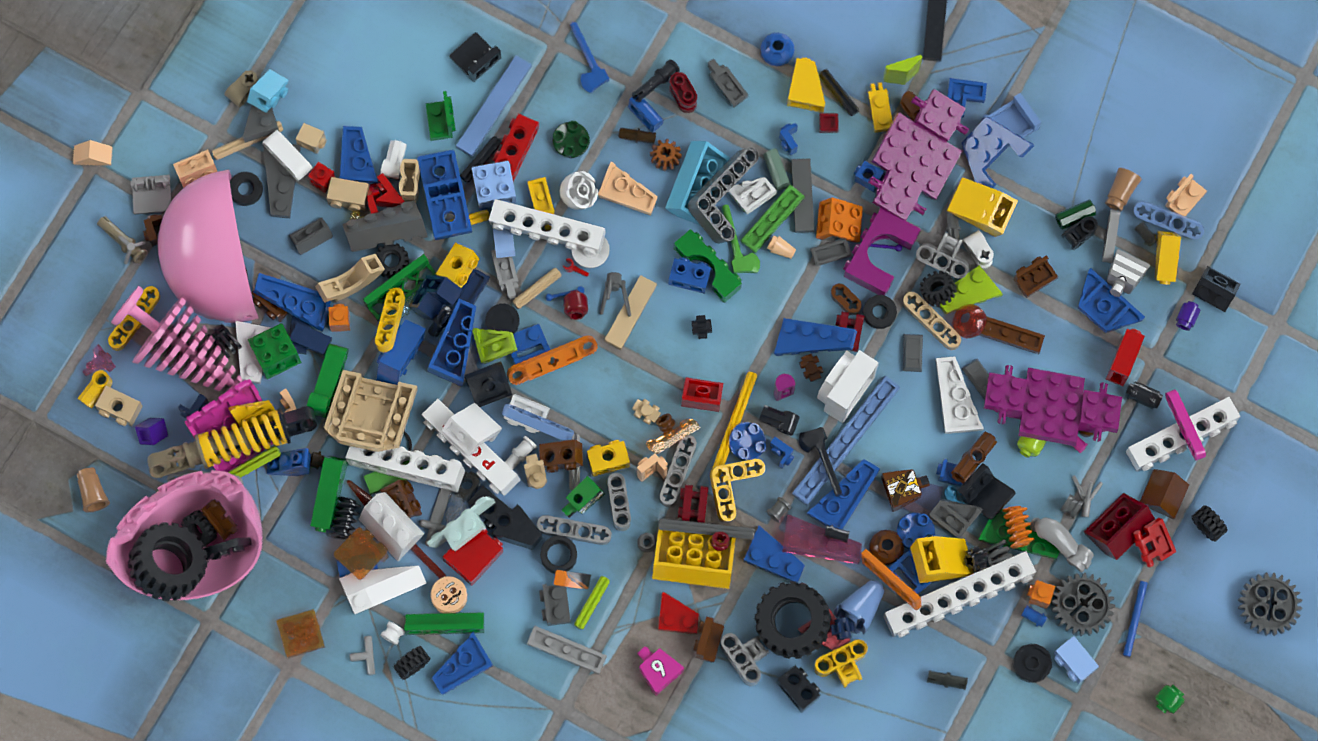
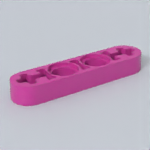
M1174 389L1165 393L1167 403L1193 458L1196 461L1205 458V449L1178 392Z

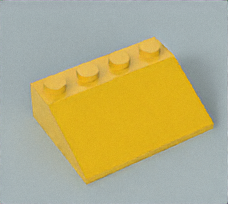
M658 529L652 579L729 589L736 538L729 537L728 548L724 551H717L711 546L713 535Z

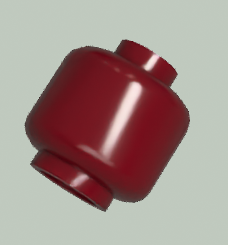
M573 290L565 295L563 299L565 315L572 320L582 319L589 310L587 296L577 290Z

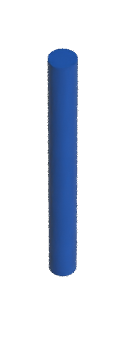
M1140 581L1123 652L1125 657H1131L1148 585L1145 581Z

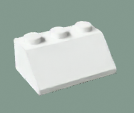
M386 492L376 494L363 508L359 521L397 561H400L424 535Z

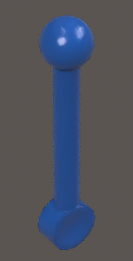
M579 286L576 289L577 291L584 293V287ZM571 291L554 295L547 294L546 300L551 301L553 298L565 296Z

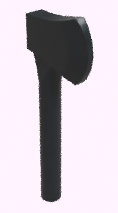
M819 427L811 431L801 432L799 434L800 447L808 453L815 447L817 448L836 497L841 496L843 493L826 451L825 440H827L824 428Z

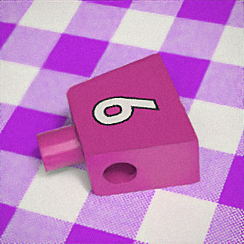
M645 646L637 653L644 661L639 666V670L656 696L684 672V667L662 649L652 653Z

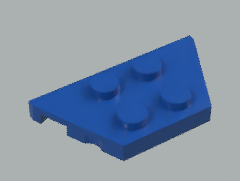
M1089 269L1077 307L1105 333L1144 320L1145 316L1123 296L1116 297L1110 293L1112 287L1094 270Z

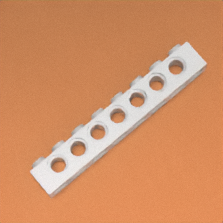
M1025 551L922 596V606L918 610L905 603L885 612L883 617L892 636L898 635L901 638L908 635L911 629H922L927 626V622L932 620L938 622L944 619V615L950 612L952 615L962 611V607L966 605L970 607L980 603L982 598L987 597V599H991L998 595V591L1004 589L1006 592L1015 588V584L1021 581L1025 584L1033 580L1036 570ZM1015 569L1018 572V576H1010L1008 570ZM991 577H998L1001 583L998 585L993 584ZM973 585H981L983 587V591L976 592L973 589ZM962 592L966 598L959 600L956 598L955 593ZM943 599L947 601L948 606L942 608L938 605V601ZM926 607L930 610V614L925 616L921 614L920 609ZM904 615H910L913 621L911 623H905L902 617Z

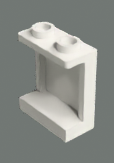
M475 403L451 416L442 429L469 456L482 443L487 440L490 442L494 441L502 430Z

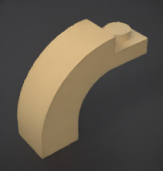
M372 254L360 258L350 270L342 275L319 282L315 287L324 302L334 299L339 301L365 288L385 269L377 255Z

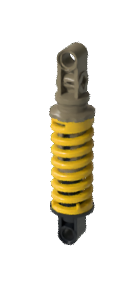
M303 406L299 409L283 413L281 408H278L268 413L269 418L272 417V421L268 420L266 414H262V424L258 423L256 417L251 418L252 427H249L246 420L241 421L240 428L235 423L231 424L230 431L225 426L221 427L220 434L215 429L211 431V436H209L208 431L201 434L197 433L193 442H184L182 445L150 454L147 458L150 475L154 478H161L188 468L193 469L199 464H202L205 469H209V467L214 466V463L219 465L221 458L226 462L230 461L231 454L238 459L241 457V451L247 456L251 454V448L255 452H260L261 444L265 449H270L271 441L275 446L286 443L290 444L292 436L313 431L317 427L314 409L310 406Z

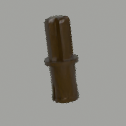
M621 127L618 137L620 139L633 140L636 143L639 141L655 144L656 132L642 131L640 128L635 130Z

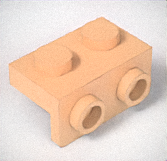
M656 453L650 458L645 457L638 463L637 477L643 482L657 471L664 479L667 476L668 469L666 466L668 464L662 456L658 457Z

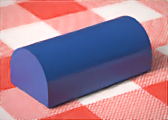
M638 96L634 99L631 97L628 108L650 132H655L660 128L664 120L645 99L641 102H636L635 100Z

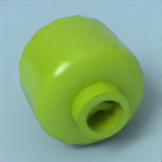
M1023 436L1017 442L1020 454L1027 458L1038 456L1046 444L1044 440Z

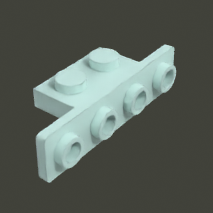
M489 497L478 499L472 508L464 510L461 516L456 520L450 521L445 529L433 534L431 540L427 542L428 546L438 548L447 541L452 550L457 551L486 528L479 515L495 503L494 499Z

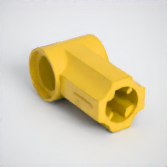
M103 370L96 371L92 376V380L78 399L92 409L105 386L111 388L112 378ZM101 377H106V382L99 385L98 380Z

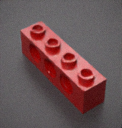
M519 113L516 119L513 118L509 125L511 130L508 135H504L501 142L503 146L500 151L497 150L493 159L495 163L509 161L513 182L539 130L538 121ZM516 134L524 135L522 139H516L514 136ZM509 150H515L516 154L511 156L508 155L507 152Z

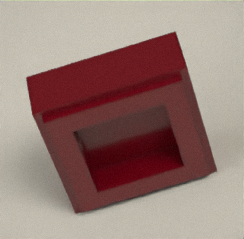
M819 113V133H838V113Z

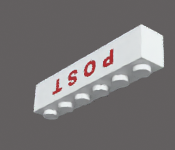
M437 399L422 414L425 419L423 423L430 430L434 428L438 432L436 436L443 443L447 441L451 445L449 448L457 456L461 454L464 457L462 461L470 469L474 467L477 470V476L481 480L485 481L487 479L491 483L489 487L496 494L500 492L505 496L520 481L519 476L485 443L479 445L476 451L469 456L450 439L442 429L449 418L455 414Z

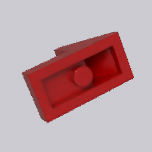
M384 173L377 176V187L383 195L375 200L376 206L389 208L405 202Z

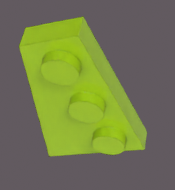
M979 265L955 283L957 287V293H954L955 297H951L952 301L950 303L946 301L944 306L941 303L940 308L945 314H949L977 303L986 302L995 297H1001L1003 293Z

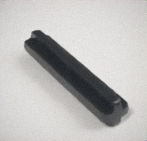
M824 69L821 71L819 77L849 115L854 116L857 114L859 108L829 70Z
M493 136L461 173L460 177L463 181L469 182L473 178L472 168L484 165L501 145L502 141L497 136Z

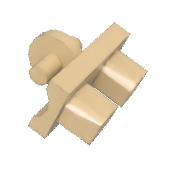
M537 454L526 456L527 464H524L528 487L540 489L547 482L543 460L538 461Z

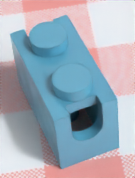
M269 69L250 88L247 102L267 112L271 107L274 108L280 98L286 96L288 93L286 85L289 80Z

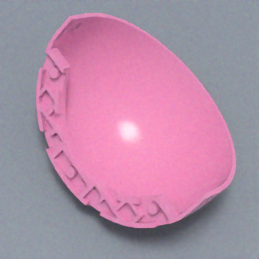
M230 170L218 171L202 176L188 184L174 197L161 221L158 235V256L161 270L168 286L178 299L184 295L187 299L184 304L186 307L191 305L194 313L211 320L235 323V321L244 322L258 319V314L248 282L230 188V180L232 179Z
M212 470L210 473H203L202 471L193 472L161 485L157 488L158 492L149 498L145 496L131 508L116 528L118 532L115 537L110 539L106 563L126 586L146 595L142 592L143 589L141 587L138 588L134 582L136 580L135 578L132 579L129 573L132 570L128 568L129 553L135 542L146 529L155 524L160 525L167 522L171 525L172 523L179 524L178 527H183L181 525L183 518L194 511L201 510L208 502L216 499V501H220V504L226 510L224 516H230L235 524L238 525V531L233 535L231 534L226 540H223L218 533L216 534L217 538L202 549L235 538H251L252 545L244 547L245 551L236 553L231 551L229 556L221 557V559L207 560L208 564L204 577L189 595L181 597L179 600L207 597L224 591L241 581L257 563L262 549L260 515L251 494L234 475ZM196 524L198 530L202 533L200 527ZM163 549L153 551V559L161 570L169 574L183 573L182 563L174 553Z

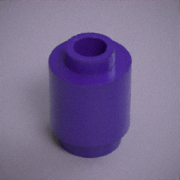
M1192 301L1183 303L1176 318V326L1190 331L1200 314L1199 305Z

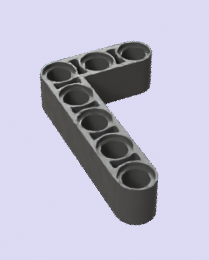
M749 147L737 151L688 202V210L715 243L728 242L735 237L734 228L716 207V204L758 161L759 155L755 148Z

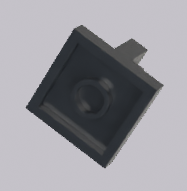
M1207 266L1192 295L1226 312L1241 283Z
M501 361L464 376L474 403L479 407L513 395Z

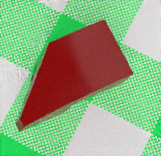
M376 183L370 185L367 194L371 213L378 212L374 200L381 196Z

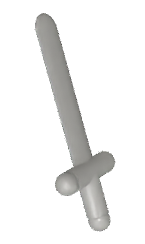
M440 488L430 521L422 519L419 522L421 527L429 529L425 541L426 546H428L427 542L431 540L433 534L441 532L446 528L441 523L452 492L451 490Z

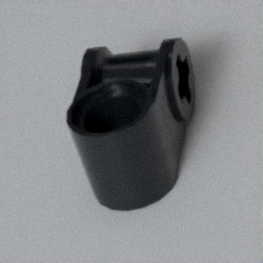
M1087 216L1068 228L1061 236L1066 238L1072 246L1071 249L1074 251L1095 234L1098 222L1094 217ZM1091 224L1093 229L1086 230L1084 225Z

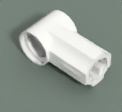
M397 140L390 142L387 157L382 163L381 174L384 173L386 177L400 180V165L407 147L405 143Z

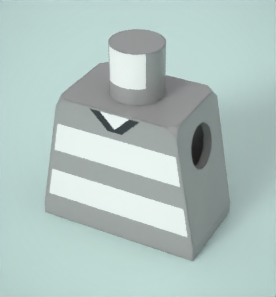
M1117 249L1106 280L1112 286L1110 293L1116 297H1120L1122 292L1131 294L1145 276L1150 264Z

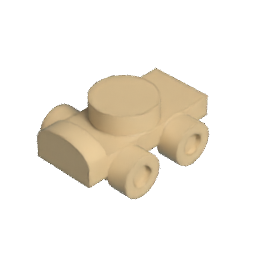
M638 399L632 408L635 411L633 415L638 419L644 416L643 421L648 425L651 422L656 423V420L661 415L659 412L660 408L656 405L651 407L649 405L650 402L646 399H643V401Z

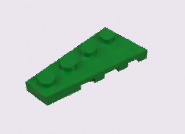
M1003 509L993 520H988L978 541L996 544L1005 539L1007 543L1002 547L1008 546L1010 549L1026 551L1027 553L1055 560L1060 553L1052 543L1040 538L1037 532L1034 531L1027 535L1034 538L1033 541L1029 542V545L1011 548L1010 546L1013 542H1009V538L1012 535L1007 533L1010 527H1006L1005 524L1009 520L1004 519V515L1007 512H1003Z

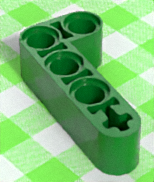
M329 344L314 393H310L307 406L314 409L316 416L323 418L328 416L348 357V348Z

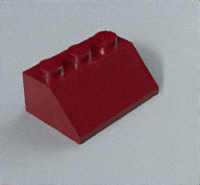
M1123 493L1084 531V534L1104 554L1117 561L1134 544L1133 532L1140 530L1143 535L1145 533L1143 527L1154 521L1155 517L1147 505Z

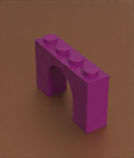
M880 208L878 213L874 212L872 215L870 228H865L863 231L861 244H856L852 251L854 256L851 261L847 260L843 270H845V278L877 295L886 296L893 283L894 276L871 263L867 253L869 246L878 240L887 239L911 250L921 229Z

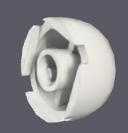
M584 171L574 172L566 176L560 186L562 201L568 207L577 210L593 206L598 196V189H595L594 185L596 183L595 179Z

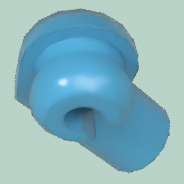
M949 485L944 491L945 499L963 503L957 499L956 487Z

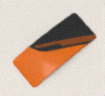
M556 570L554 585L589 589L591 574Z

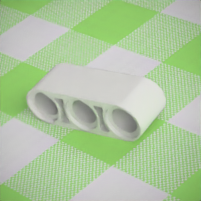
M278 130L262 142L265 148L297 181L301 180L313 169L311 164Z

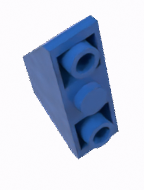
M302 448L282 452L279 457L267 463V474L282 476L309 474L311 459L309 449Z

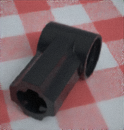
M764 405L759 421L777 428L783 434L793 436L800 417L793 412H782Z

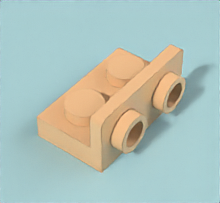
M208 150L173 164L183 188L202 176L218 172Z
M1192 174L1188 178L1184 176L1178 183L1179 188L1176 191L1172 190L1166 197L1168 201L1165 207L1170 211L1187 216L1206 194L1207 190L1193 180L1194 176Z

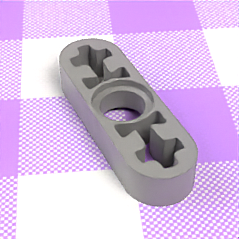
M1110 209L1102 262L1112 263L1120 218V211Z

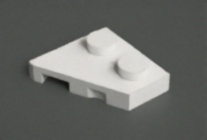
M764 177L754 181H743L742 184L734 185L727 193L748 215L776 195L777 190Z

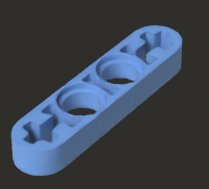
M1143 200L1137 202L1134 206L1135 216L1142 220L1195 240L1201 238L1204 234V226L1196 220ZM1145 205V209L1150 212L1151 208H1154L1151 218H1148L1149 213L1147 212L1140 214L1137 207ZM1163 212L1166 218L1161 222L1157 221L1155 214ZM1174 219H1181L1183 226L1175 228L1172 224ZM1190 222L1189 227L1195 228V226H1198L1201 232L1193 235L1191 229L1187 228V232L1183 230L1186 228V223Z
M505 404L502 410V415L563 441L572 440L574 431L568 427L511 404Z

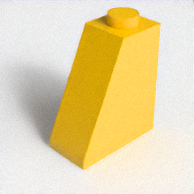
M806 57L796 59L787 106L824 113L825 100L815 61Z
M1157 231L1155 279L1159 281V284L1170 285L1171 282H1176L1181 236L1176 232Z

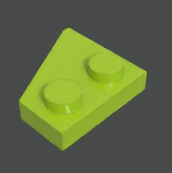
M472 329L479 357L483 364L518 351L512 332Z

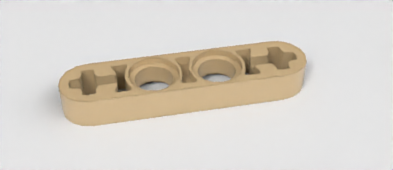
M916 292L906 293L903 298L905 309L948 350L957 349L961 343V336ZM908 298H915L914 303L917 306L922 304V306L918 308L917 312L914 311L916 309V306L913 303H911L910 305L908 304ZM928 310L930 317L923 319L920 316V311ZM941 323L944 326V330L936 332L933 325ZM948 330L949 332H948L947 335H948L951 339L955 337V338H956V341H955L956 344H954V343L949 344V343H948L949 338H948L946 335L944 336V338H942L941 336H943V335L946 333V331Z

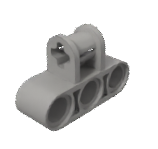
M945 232L938 248L926 243L917 249L916 256L919 261L940 271H946L955 278H963L969 272L968 262L956 256L963 240H957L949 236L947 232ZM927 248L930 251V257H923L921 249ZM940 256L946 257L948 260L947 265H940L938 258ZM958 264L963 265L965 272L962 274L956 272L955 266Z
M725 634L721 640L722 651L746 685H757L761 672L755 663L768 655L769 651L765 650L759 641V636L742 645L735 634ZM731 639L735 642V646L728 648L724 642ZM742 655L745 657L746 662L739 664L735 658ZM748 672H755L757 678L749 680L746 674Z

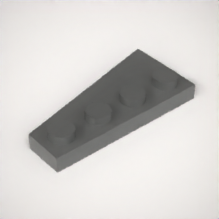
M292 144L300 152L301 146ZM263 145L271 217L290 219L296 179Z

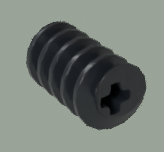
M338 497L340 503L336 504V508L339 510L334 512L336 518L332 520L336 525L331 526L333 532L329 533V536L342 540L354 538V535L349 532L356 530L355 527L351 526V523L358 522L353 516H359L355 509L361 508V505L357 504L353 499Z

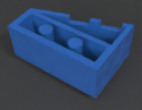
M406 319L402 325L399 324L393 348L388 352L381 353L377 359L379 366L376 381L398 385L400 377L408 371L406 367L411 359H414L424 340L425 328Z

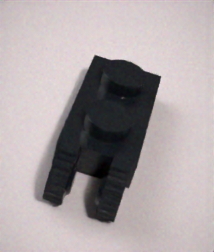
M235 538L203 549L207 552L205 560L221 559V557L231 555V551L233 553L245 551L244 547L252 545L251 538Z

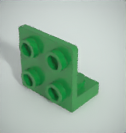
M443 91L444 101L426 103L431 141L453 138L452 132L456 131L451 96H447V91Z
M282 323L248 339L267 380L302 363Z

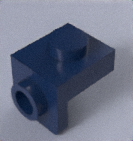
M199 394L190 409L180 404L178 406L181 412L180 415L187 419L196 411L200 412L209 403L207 397Z

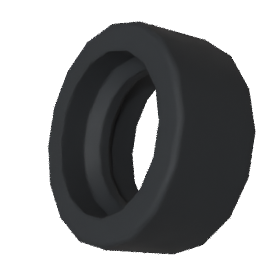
M557 535L550 537L541 547L540 557L542 564L546 570L556 574V570L570 571L577 561L575 544L566 536ZM555 544H563L570 550V559L562 566L553 565L548 560V550Z

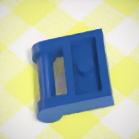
M540 324L513 334L518 351L510 355L515 365L551 350ZM542 345V349L537 350L520 358L517 356V354Z
M910 550L888 568L897 577L899 576L895 571L899 568L916 587L913 591L917 594H920L932 583H919Z

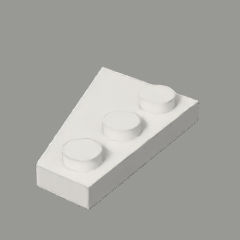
M235 321L237 341L242 345V348L238 349L242 381L250 379L252 383L261 384L263 370L248 339L270 329V327Z

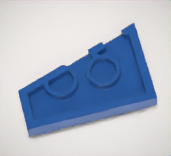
M343 126L340 179L362 183H378L362 127Z
M758 526L744 562L788 581H796L798 583L805 565L761 526Z
M474 632L470 634L469 638L432 677L441 695L448 693L493 667L492 662Z

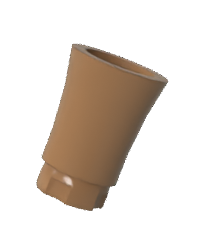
M1118 168L1105 204L1109 208L1121 212L1135 188L1142 181V178L1128 169Z
M91 467L78 471L76 475L83 502V511L96 512L107 507L110 502L95 469Z

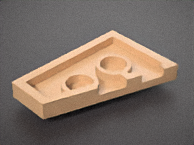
M612 161L610 162L598 197L651 216L658 196L641 183L632 179L629 174L619 169Z

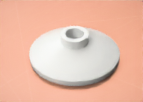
M582 234L578 240L584 242L588 239V236ZM604 237L600 254L595 253L594 255L583 252V249L576 248V250H572L573 258L579 265L585 268L598 267L609 256V243Z

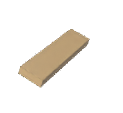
M640 275L628 296L631 316H628L624 304L604 340L605 342L622 350L657 287V283Z

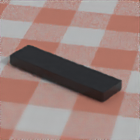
M928 0L923 60L940 62L942 60L947 0Z

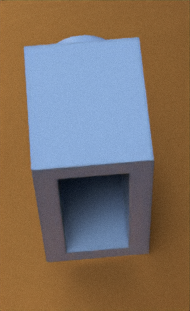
M1074 636L1054 652V659L1061 667L1064 666L1068 671V677L1078 684L1099 667Z

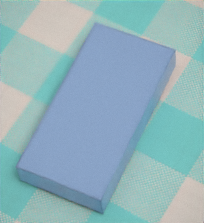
M493 229L496 258L515 256L511 230L503 229V231Z

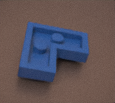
M950 78L947 97L965 107L966 101L984 103L987 83Z

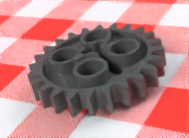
M1266 572L1263 578L1260 574L1256 576V580L1251 578L1249 580L1250 584L1246 583L1244 585L1246 590L1240 591V594L1244 597L1238 599L1239 602L1243 603L1238 609L1244 610L1240 616L1247 617L1244 623L1251 622L1250 629L1256 626L1258 634L1264 630L1265 636L1270 631L1275 636L1277 630L1280 634H1283L1284 628L1289 631L1291 629L1290 624L1295 625L1297 623L1294 618L1298 619L1301 616L1296 611L1302 610V607L1297 605L1302 602V599L1296 598L1300 592L1293 591L1296 585L1289 586L1290 579L1284 582L1283 575L1277 579L1275 573L1271 577ZM1270 588H1273L1271 604L1274 606L1270 609V621H1268L1269 604L1267 602L1271 597ZM1257 590H1264L1266 597H1260ZM1277 592L1283 593L1285 600H1279ZM1255 608L1262 609L1264 615L1258 616L1255 613ZM1274 612H1281L1283 619H1277Z
M1076 573L1074 579L1069 575L1067 577L1068 583L1062 580L1060 582L1062 587L1057 586L1055 588L1059 593H1053L1052 595L1057 599L1051 602L1052 605L1056 606L1052 609V612L1058 613L1054 619L1062 620L1059 626L1067 625L1065 631H1068L1070 628L1073 629L1072 635L1079 631L1080 636H1083L1086 631L1088 636H1090L1092 630L1097 634L1099 627L1102 629L1106 627L1104 622L1109 623L1111 621L1107 616L1114 615V612L1110 611V609L1115 608V605L1110 602L1115 598L1108 596L1112 590H1105L1107 583L1101 585V578L1095 581L1094 574L1087 578L1086 573H1083L1082 578H1080L1078 573ZM1079 588H1087L1088 594L1082 595L1079 592ZM1096 593V596L1086 606H1083L1073 616L1070 615L1080 603H1083L1090 595ZM1066 599L1072 600L1074 607H1067L1064 601ZM1092 602H1099L1102 608L1099 610L1093 608ZM1078 615H1086L1087 622H1081L1078 619Z

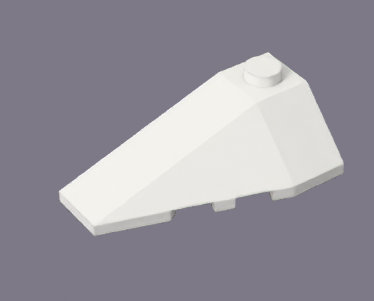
M419 566L362 570L340 578L354 614H358L427 584Z

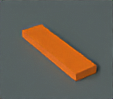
M867 549L861 553L862 563L913 609L918 610L922 606L921 597Z

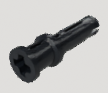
M671 59L667 60L662 68L655 70L653 77L632 93L633 99L638 96L635 101L641 102L660 84H666L674 73L680 71L677 63Z

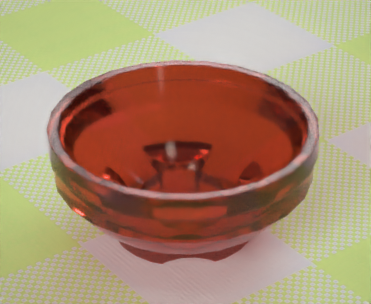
M967 304L960 307L954 314L953 328L963 338H974L984 330L987 318L985 312L980 307ZM965 313H969V320L965 323H962V315Z

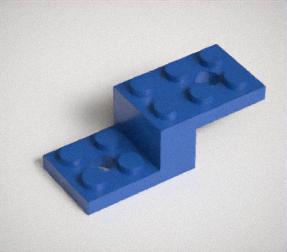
M455 150L417 157L435 240L472 233ZM437 168H443L445 173L442 176H437L434 171ZM446 214H454L455 219L452 222L446 221L444 219Z

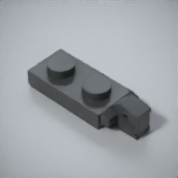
M715 59L708 62L707 66L711 71L709 74L711 79L733 108L749 97L727 66H719Z

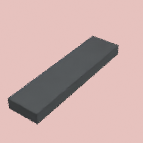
M810 158L792 159L793 187L805 196L803 201L794 210L795 233L814 232Z

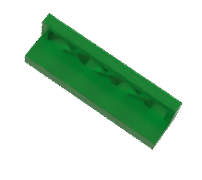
M424 254L363 298L364 305L377 321L380 320L382 312L378 315L372 307L377 303L384 304L385 300L383 299L386 298L390 289L402 286L403 293H407L405 295L406 301L418 291L422 284L418 285V282L424 281L423 278H419L420 272L427 267L432 275L437 276L436 271L429 264V260ZM408 280L416 281L415 288L412 290L404 289L405 283Z
M484 613L405 614L406 635L484 633Z

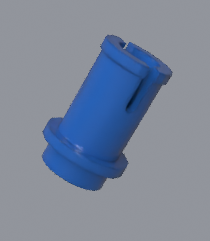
M1028 605L1021 615L1035 623L1037 627L1038 625L1042 627L1047 619L1045 613L1041 614Z

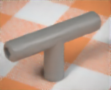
M365 636V652L350 654V661L366 660L367 674L374 675L375 664L372 637Z

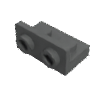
M543 584V590H539L540 602H545V609H541L543 621H547V626L571 623L566 587L558 585L546 586V584Z

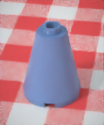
M876 580L868 581L836 606L834 610L835 617L849 618V622H854V633L859 634L863 632L862 634H865L884 595L883 585Z

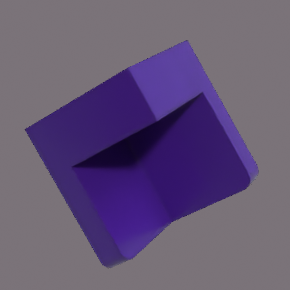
M148 418L135 426L140 445H155L168 437L164 418Z

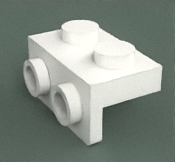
M517 394L513 395L510 402L511 405L543 418H547L550 408ZM503 417L509 424L514 426L521 425L528 432H540L510 418Z

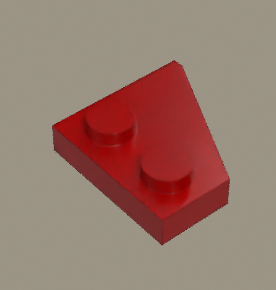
M662 592L658 630L697 635L699 614L667 593Z

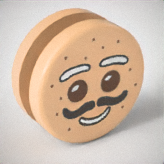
M447 576L434 583L431 589V600L439 612L458 613L466 605L467 590L461 580Z

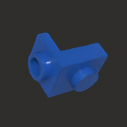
M796 123L783 126L779 134L781 147L785 152L788 151L790 156L797 153L798 145L791 136L797 132L798 125Z

